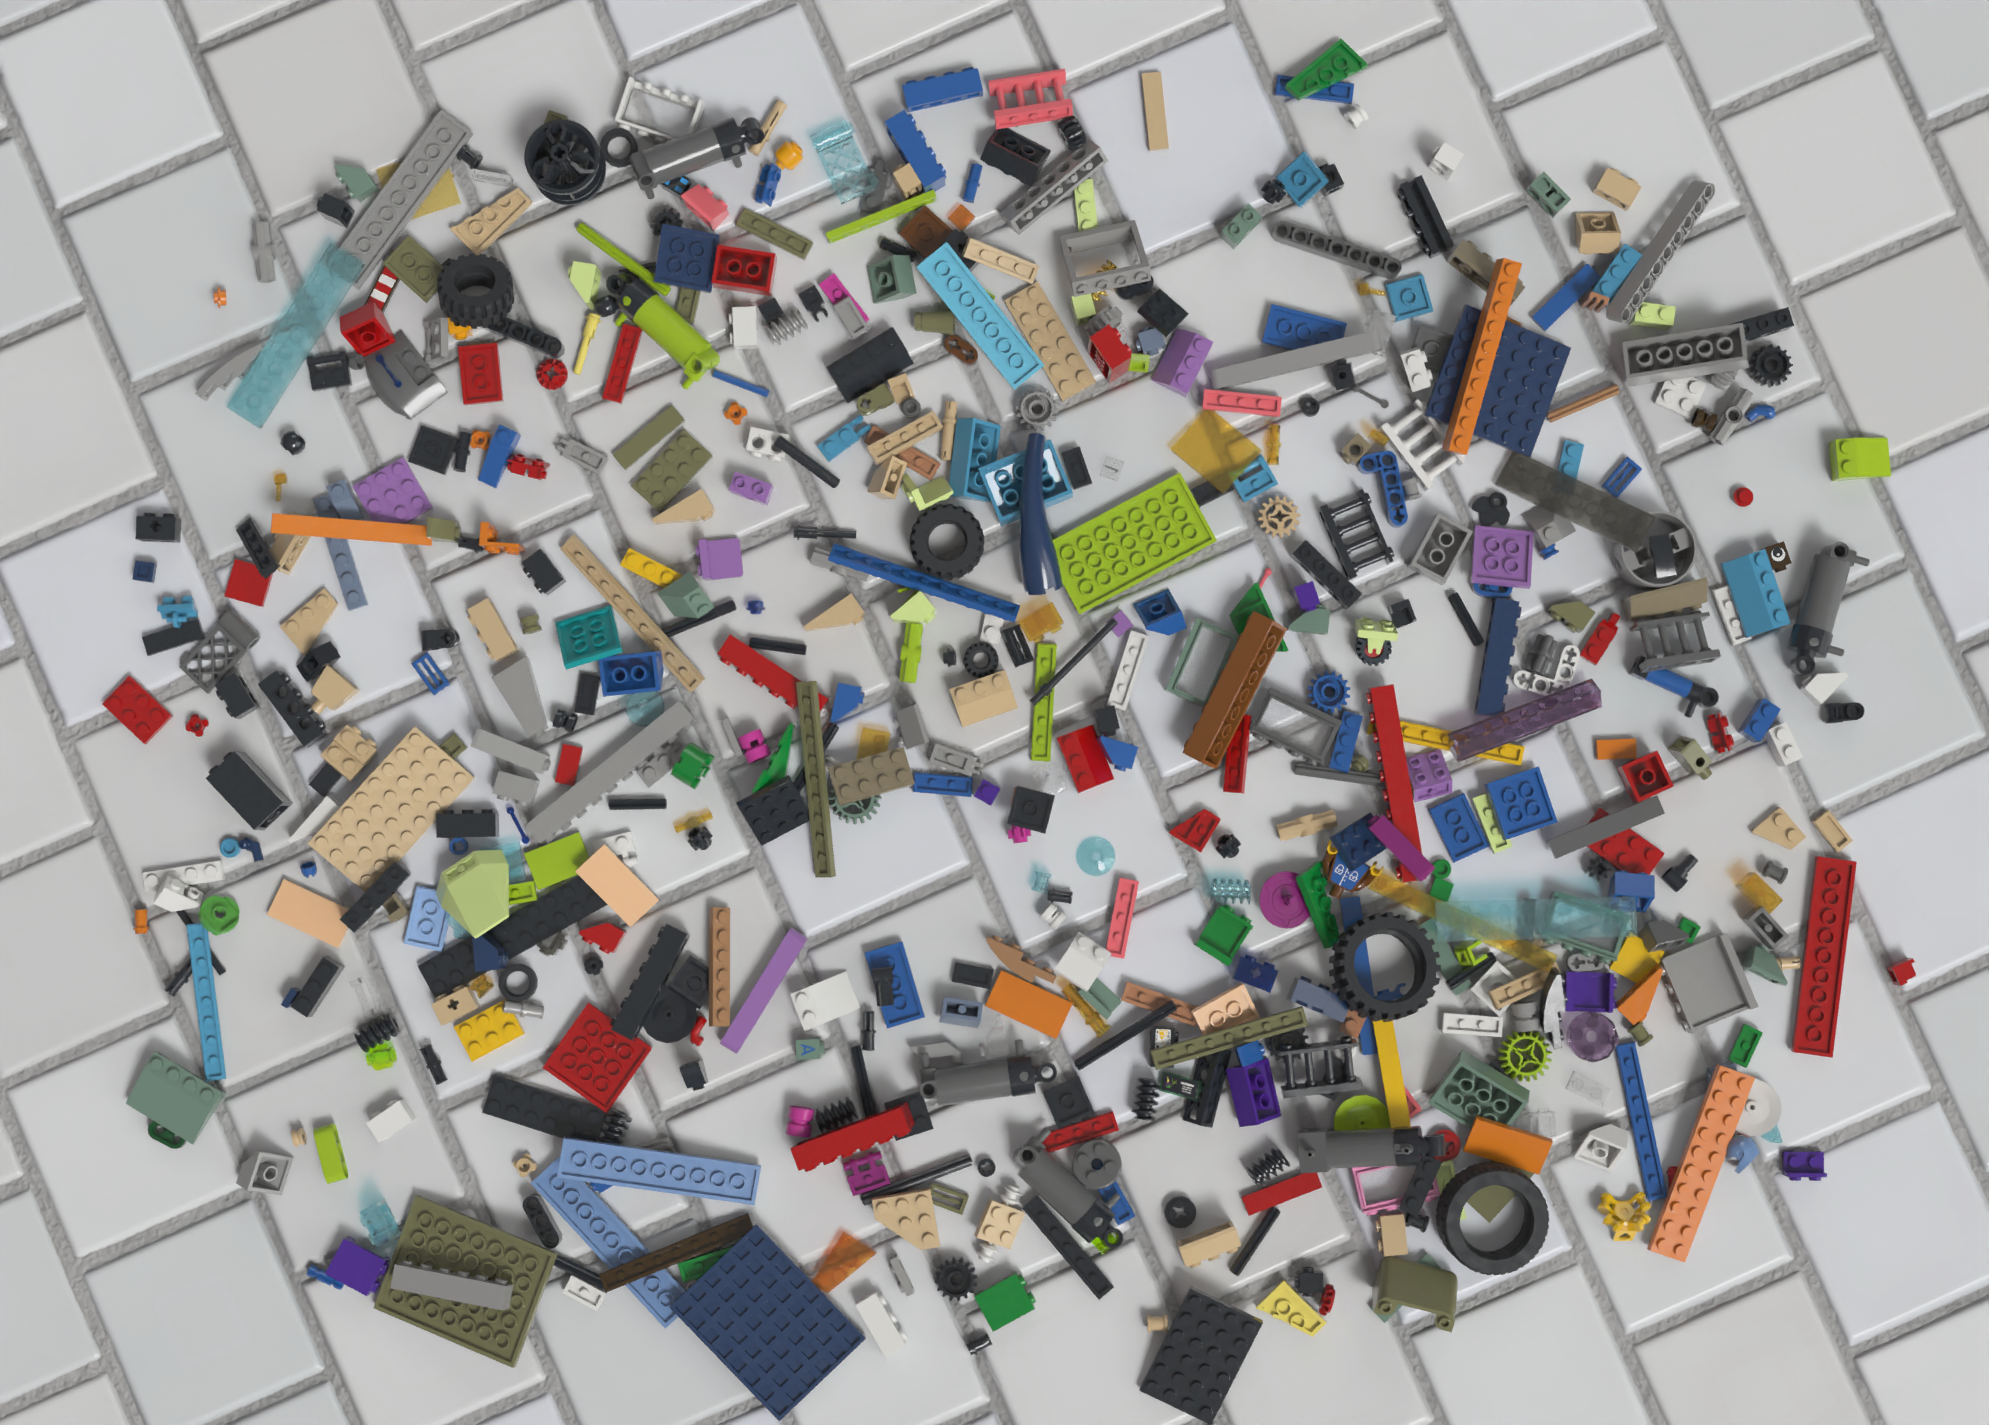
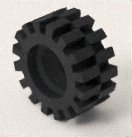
M977 642L970 645L964 654V666L967 672L974 677L983 678L991 675L998 667L999 658L997 651L993 646L985 642ZM977 653H985L989 658L988 664L983 668L975 666L973 658Z

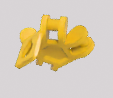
M1643 1192L1635 1194L1630 1200H1615L1609 1193L1601 1194V1203L1598 1204L1597 1209L1600 1213L1607 1215L1602 1223L1613 1227L1612 1231L1615 1232L1613 1241H1632L1636 1232H1641L1644 1229L1643 1225L1651 1221L1649 1215L1644 1213L1651 1208V1204L1646 1202ZM1638 1203L1639 1207L1635 1210L1633 1205ZM1628 1233V1236L1621 1237L1620 1235Z

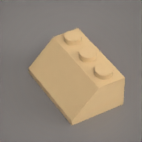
M295 511L291 513L292 515H300ZM275 535V543L271 550L280 564V567L277 569L278 571L287 575L290 574L311 536Z
M1005 670L949 689L962 727L1018 708Z
M1232 1221L1176 1242L1185 1266H1190V1268L1201 1265V1261L1206 1259L1209 1261L1215 1260L1220 1257L1219 1254L1227 1252V1254L1236 1252L1238 1247L1241 1246Z

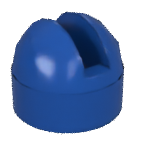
M308 861L300 865V870L304 877L309 878V875H312V877L316 875L317 867L314 861Z

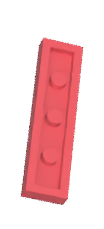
M1204 389L1202 410L1280 417L1282 397Z
M1119 878L1106 944V950L1112 953L1110 955L1112 957L1122 959L1125 957L1139 881Z

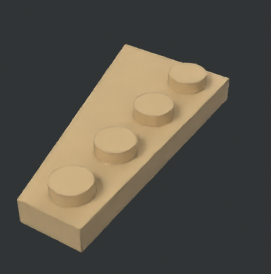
M517 188L498 199L491 206L483 208L476 215L470 216L459 225L451 227L450 230L475 255H480L533 202Z

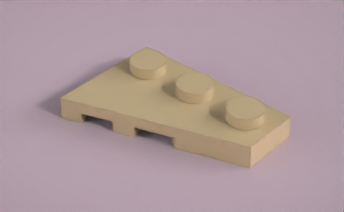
M324 588L280 626L304 656L310 652V648L318 639L324 625L329 621L338 606V602Z

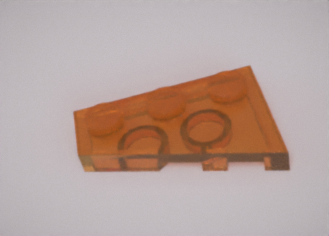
M843 1231L812 1281L820 1289L829 1293L877 1254V1252Z

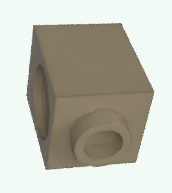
M1357 433L1339 453L1342 455L1341 458L1348 465L1351 463L1354 466L1372 446ZM1350 447H1357L1359 455H1352L1349 450Z

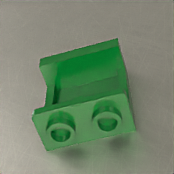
M1225 904L1224 907L1221 905L1217 907L1194 945L1229 967L1236 952L1254 926L1250 924L1252 920L1244 915L1238 917L1234 914L1235 910Z
M1016 1271L989 1288L974 1293V1298L993 1332L1035 1309L1034 1303H1036V1300L1031 1291L1029 1293L1026 1291L1024 1286L1027 1283L1022 1274L1018 1275Z

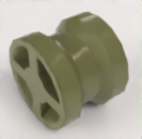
M531 615L519 619L523 625V635L542 631V627L538 623L539 615Z

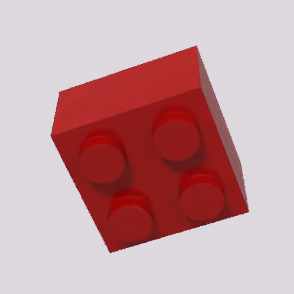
M1657 750L1616 767L1632 803L1641 802L1674 787Z

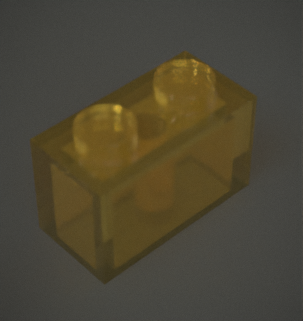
M1053 602L1018 621V624L1029 643L1034 641L1037 644L1045 639V634L1049 632L1054 634L1062 629L1061 625L1064 622Z
M1748 872L1735 885L1755 906H1763L1769 914L1783 901L1755 872Z

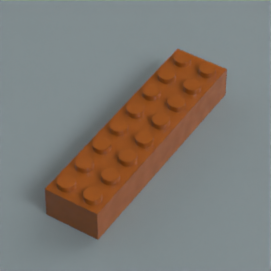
M1254 611L1248 617L1246 627L1243 633L1239 635L1237 645L1234 651L1230 653L1228 663L1221 671L1217 685L1211 690V697L1208 703L1202 708L1200 719L1194 724L1193 732L1184 744L1183 754L1217 770L1287 628Z

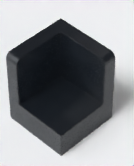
M1409 599L1388 607L1396 628L1417 621Z

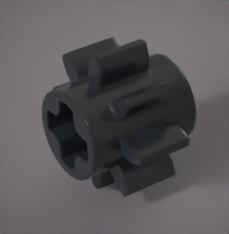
M1273 179L1272 182L1268 180L1261 188V191L1264 192L1262 195L1264 200L1271 204H1274L1275 201L1279 203L1286 195V192L1283 191L1285 188L1284 184L1277 179Z
M705 826L702 829L695 827L689 832L688 837L690 839L687 842L695 851L698 849L706 850L712 843L710 838L713 835Z
M1233 834L1230 836L1222 835L1218 839V846L1215 849L1223 859L1226 857L1233 858L1239 853L1238 846L1241 843Z
M1597 856L1596 861L1589 859L1591 864L1585 867L1590 872L1588 877L1595 876L1596 881L1600 880V876L1608 878L1606 873L1611 871V869L1606 864L1609 861L1605 860L1602 862L1600 856ZM1595 866L1602 867V871L1595 870Z

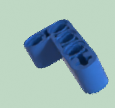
M1391 451L1364 455L1358 462V470L1362 474H1379L1388 523L1394 528L1403 526L1407 522L1408 514L1396 455ZM1382 457H1389L1391 459V465H1384L1382 462ZM1364 460H1369L1372 463L1371 469L1364 468ZM1386 476H1393L1395 483L1393 485L1388 484ZM1390 495H1396L1399 502L1397 504L1391 503L1389 500ZM1398 507H1400V508L1397 510V515H1398V517H1402V519L1399 521V523H1398V520H1394V518H1393V517L1396 516V509H1395V508H1398Z

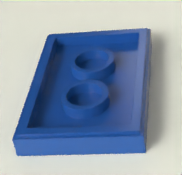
M1464 793L1428 809L1453 863L1489 847Z

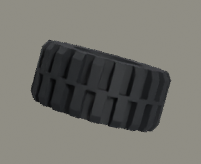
M475 253L465 257L464 255L458 256L457 260L453 259L448 262V266L445 265L438 275L437 289L440 308L443 310V314L455 324L459 323L460 326L465 328L471 326V329H477V327L487 328L489 327L488 325H495L499 323L500 319L503 320L513 308L514 290L511 273L505 267V264L501 261L497 262V259L492 256L487 257L486 254L475 255ZM471 286H484L491 289L488 293L481 296H467L461 293V291Z
M939 504L934 508H928L924 514L919 515L916 523L911 528L909 540L913 559L918 567L928 575L946 580L964 577L963 575L969 574L978 565L984 551V534L978 519L970 511H966L964 507L953 506V504ZM943 524H951L958 527L965 536L966 544L963 552L952 560L937 558L929 548L931 532Z

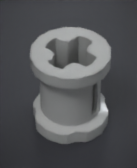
M1417 478L1401 482L1406 494L1405 501L1422 497V494L1418 491Z

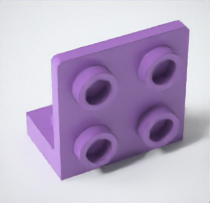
M1441 749L1406 757L1414 803L1452 793V778Z

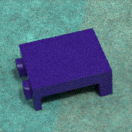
M1563 971L1565 985H1562L1567 996V1003H1565L1566 1012L1613 1013L1617 1003L1616 997H1614V989L1617 988V978L1614 977V973Z
M347 1236L341 1242L325 1274L368 1296L372 1292L375 1293L380 1285L378 1280L381 1274L385 1275L389 1267L387 1263L390 1258L381 1257L355 1243L354 1238Z

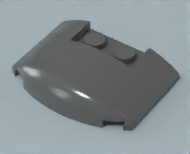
M401 330L394 335L396 342L367 355L364 358L368 380L381 401L395 413L412 420L447 394L448 391Z

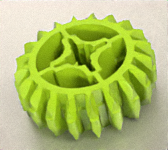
M1513 1030V1038L1507 1034L1506 1038L1509 1041H1501L1505 1048L1498 1049L1499 1052L1504 1053V1055L1498 1056V1059L1505 1060L1500 1066L1502 1068L1507 1066L1505 1073L1509 1074L1512 1072L1510 1076L1512 1079H1515L1518 1075V1081L1520 1082L1523 1081L1524 1077L1526 1082H1530V1076L1537 1080L1538 1076L1536 1073L1543 1076L1544 1072L1541 1069H1549L1545 1062H1552V1059L1546 1058L1547 1055L1552 1054V1051L1545 1050L1550 1044H1542L1546 1038L1542 1036L1538 1039L1540 1033L1537 1031L1533 1035L1532 1031H1527L1526 1034L1525 1032H1519L1518 1035ZM1522 1039H1530L1528 1044L1526 1043L1522 1048L1514 1046L1516 1042ZM1535 1043L1540 1052L1539 1060L1533 1054ZM1517 1050L1521 1052H1526L1527 1050L1526 1054L1529 1055V1057L1533 1060L1528 1058H1524L1523 1060V1056L1521 1055V1053L1517 1052ZM1511 1051L1517 1056L1515 1067L1510 1060ZM1531 1062L1536 1065L1531 1070L1520 1071L1527 1063Z

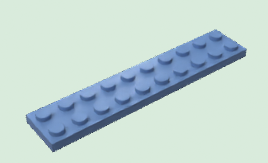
M563 1137L557 1178L755 1205L761 1165Z
M560 1156L531 1182L535 1189L610 1269L651 1253L585 1181L557 1178ZM666 1268L625 1285L665 1329L678 1317L669 1307L686 1289Z

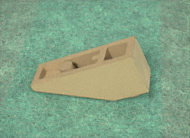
M700 489L657 515L652 521L655 525L706 521L713 516V512L716 510L705 492Z
M849 594L803 626V628L807 632L848 626L852 623L857 625L864 620L865 612L854 596Z

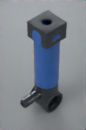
M1642 655L1636 657L1629 675L1640 680H1646L1689 700L1690 702L1684 713V716L1688 718L1692 717L1697 705L1707 708L1716 705L1719 695L1714 688L1703 686L1671 670L1664 669L1641 673L1639 665L1646 658ZM1705 692L1710 695L1709 703L1703 700Z

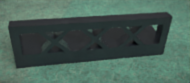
M1226 1049L1213 1053L1212 1058L1208 1062L1205 1056L1198 1058L1192 1081L1198 1083L1197 1090L1201 1088L1202 1097L1198 1100L1196 1094L1195 1098L1188 1097L1182 1120L1199 1126L1213 1127L1232 1051ZM1206 1069L1207 1077L1202 1081L1201 1072ZM1195 1107L1197 1109L1196 1120L1190 1118L1191 1111Z

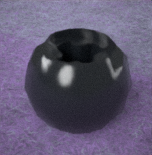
M611 295L601 297L594 303V310L601 317L613 315L618 310L615 306L617 300Z
M292 430L283 434L280 444L292 455H298L304 450L306 442Z

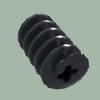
M389 1012L387 1013V1020L381 1016L380 1024L374 1020L373 1028L366 1024L367 1031L359 1028L360 1035L355 1033L356 1041L364 1052H369L370 1047L375 1049L377 1043L382 1045L384 1040L389 1041L391 1036L397 1037L400 1029L396 1020Z
M1137 1078V1081L1142 1083V1085L1136 1086V1089L1141 1092L1134 1094L1139 1099V1101L1133 1102L1138 1107V1109L1132 1110L1137 1115L1134 1118L1155 1121L1156 1118L1151 1114L1157 1113V1110L1152 1106L1158 1105V1101L1153 1098L1160 1096L1155 1090L1161 1089V1086L1156 1084V1082L1161 1081Z
M845 1097L844 1104L839 1099L837 1107L833 1102L831 1103V1109L824 1105L823 1112L817 1108L815 1115L821 1133H823V1127L829 1131L831 1130V1124L837 1128L838 1121L844 1125L846 1123L845 1118L852 1122L853 1115L857 1119L859 1117L853 1102L848 1097Z
M610 1108L614 1112V1114H607L611 1122L604 1121L608 1129H601L605 1136H598V1139L605 1143L622 1144L623 1140L620 1137L626 1136L623 1130L629 1129V1125L625 1122H632V1118L623 1111Z
M1271 1148L1272 1155L1264 1153L1266 1160L1259 1157V1165L1252 1162V1170L1248 1167L1245 1168L1256 1185L1259 1183L1264 1186V1178L1271 1181L1270 1174L1278 1176L1276 1169L1283 1172V1164L1290 1167V1163L1279 1148L1278 1151Z

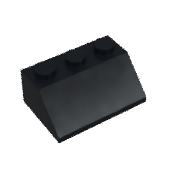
M1009 128L996 129L987 140L980 160L988 166L995 167L1004 174L1011 175L1020 180L1023 184L1032 186L1047 161L1051 150Z

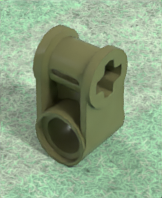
M882 384L872 391L861 395L857 400V409L861 415L868 416L890 406L895 402V399L887 384ZM866 402V404H869V408L862 407V403Z

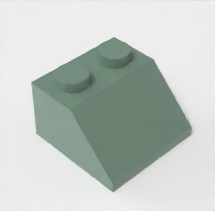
M891 255L867 266L874 304L904 299L917 293L909 255Z
M688 572L657 593L671 613L677 617L699 618L715 608L691 572Z

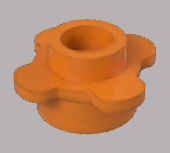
M217 287V292H213L214 304H218V308H220V306L226 305V290H220V287Z
M732 402L728 411H725L724 416L726 419L732 420L735 425H740L741 419L748 412L745 408H741L737 402Z
M473 430L470 446L473 449L482 448L487 450L491 434L488 431Z

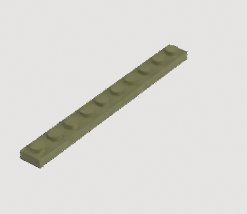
M817 681L796 682L815 878L834 877L836 872Z

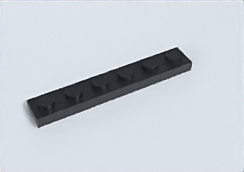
M1038 1195L1022 1207L1098 1300L1114 1288L1113 1284Z

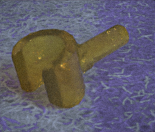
M1369 283L1358 285V292L1361 296L1369 294L1385 296L1386 294L1385 291L1369 289Z
M285 473L277 474L274 477L276 501H281V484H287V475Z

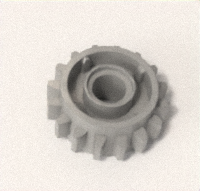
M1107 306L1084 326L1086 329L1084 335L1089 339L1108 324L1112 328H1117L1123 322L1121 319L1123 313L1118 307L1112 308Z
M1038 388L1037 392H1033L1030 389V394L1023 393V400L1018 399V403L1021 406H1016V410L1020 411L1017 414V418H1022L1020 424H1027V430L1032 427L1034 432L1037 431V428H1041L1044 431L1046 425L1048 427L1052 426L1051 420L1056 421L1057 418L1053 414H1058V410L1054 409V407L1058 406V403L1052 401L1054 396L1049 397L1047 390L1042 393L1040 388ZM1040 406L1043 411L1041 414L1036 415L1032 412V408Z

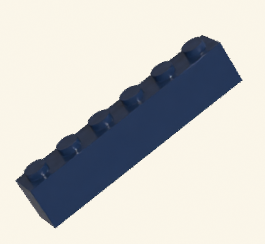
M1497 597L1492 601L1474 715L1500 718L1501 714H1504L1505 703H1503L1504 695H1507L1509 688L1506 680L1512 670V665L1509 662L1510 657H1513L1515 652V645L1512 644L1513 638H1516L1518 634L1516 620L1521 615L1520 601Z

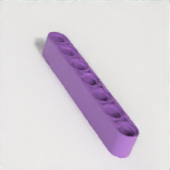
M790 928L721 1040L720 1044L735 1054L738 1053L808 937Z

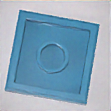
M1303 151L1276 177L1277 180L1284 184V189L1298 207H1302L1329 182L1306 151Z
M1423 274L1385 284L1395 323L1434 311Z

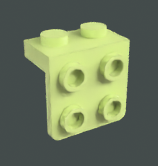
M908 474L903 475L902 478L903 484L901 488L904 494L907 495L910 503L914 502L919 511L928 509L933 504L948 499L954 493L943 476L918 488Z

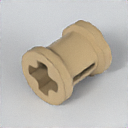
M1147 1314V1332L1151 1333L1153 1330L1168 1332L1167 1314L1154 1317Z

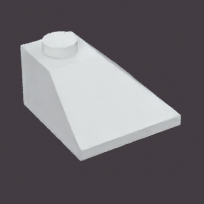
M1611 1124L1589 1131L1573 1158L1611 1172L1627 1149L1629 1131Z

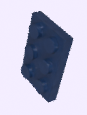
M1371 812L1330 837L1350 872L1386 850L1366 828L1370 825L1368 821L1373 817Z

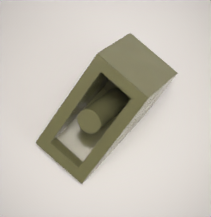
M428 517L427 538L436 542L458 543V538L461 536L459 523Z

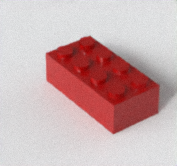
M1110 324L1089 338L1087 353L1108 383H1111L1129 370L1132 358L1130 347L1127 343L1123 344L1121 342L1119 331L1116 327L1112 328Z

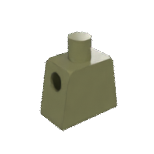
M1680 736L1667 748L1688 773L1699 775L1702 780L1712 775L1711 770L1707 767L1712 761L1695 739Z

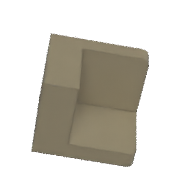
M394 892L391 895L392 897L383 904V907L389 914L387 918L391 923L398 922L411 912L399 892Z

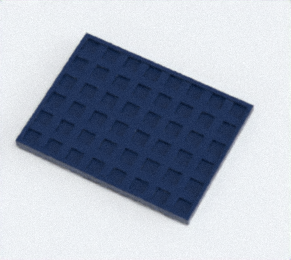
M757 1223L669 1307L778 1421L782 1420L866 1339V1336Z

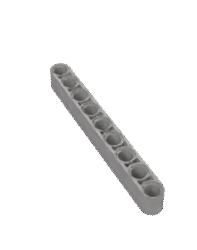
M1697 180L1691 182L1606 310L1607 319L1624 324L1630 322L1715 194L1713 183Z
M1374 330L1209 371L1212 390H1221L1383 350L1379 330Z

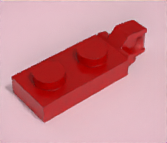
M1611 613L1608 620L1602 619L1581 650L1580 657L1596 666L1615 637L1618 627L1615 625L1621 616Z

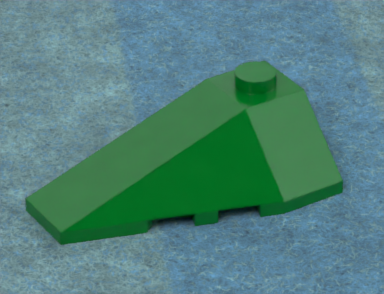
M789 724L777 746L778 750L772 754L769 760L768 769L763 770L752 793L787 776L795 725Z

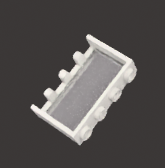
M629 76L614 121L619 125L618 128L628 131L632 129L637 131V134L642 137L648 138V135L656 137V141L664 143L695 132L705 104L702 100H699V102L690 100L686 95L678 96L672 94L668 89L663 88V90L654 88L652 84L647 82L645 84L636 82L633 77Z

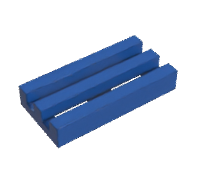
M1627 456L1601 487L1605 488L1609 494H1612L1617 499L1642 468ZM1628 462L1630 465L1610 487L1608 484ZM1634 467L1636 470L1616 492L1614 489Z
M428 652L411 663L433 695H437L438 692L451 685ZM427 658L429 663L432 665L434 670L442 679V681L444 682L442 685L436 678L434 673L431 671L427 663L424 661V659ZM419 663L423 665L427 673L430 675L432 680L437 685L436 689L433 687V685L430 683L428 678L425 676L423 671L418 666Z

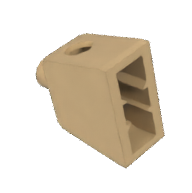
M327 665L311 690V693L318 698L311 708L318 714L326 707L336 711L360 690L336 669Z

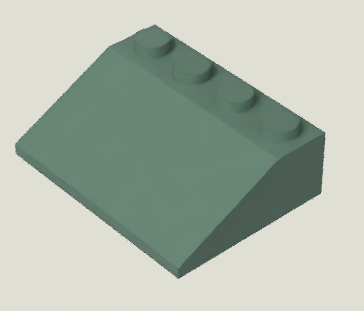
M1461 1050L1449 1066L1428 1104L1471 1129L1476 1116L1511 1126L1529 1102L1530 1090L1464 1050Z
M154 1051L143 1068L126 1104L193 1145L227 1093L206 1082V1080L162 1053Z

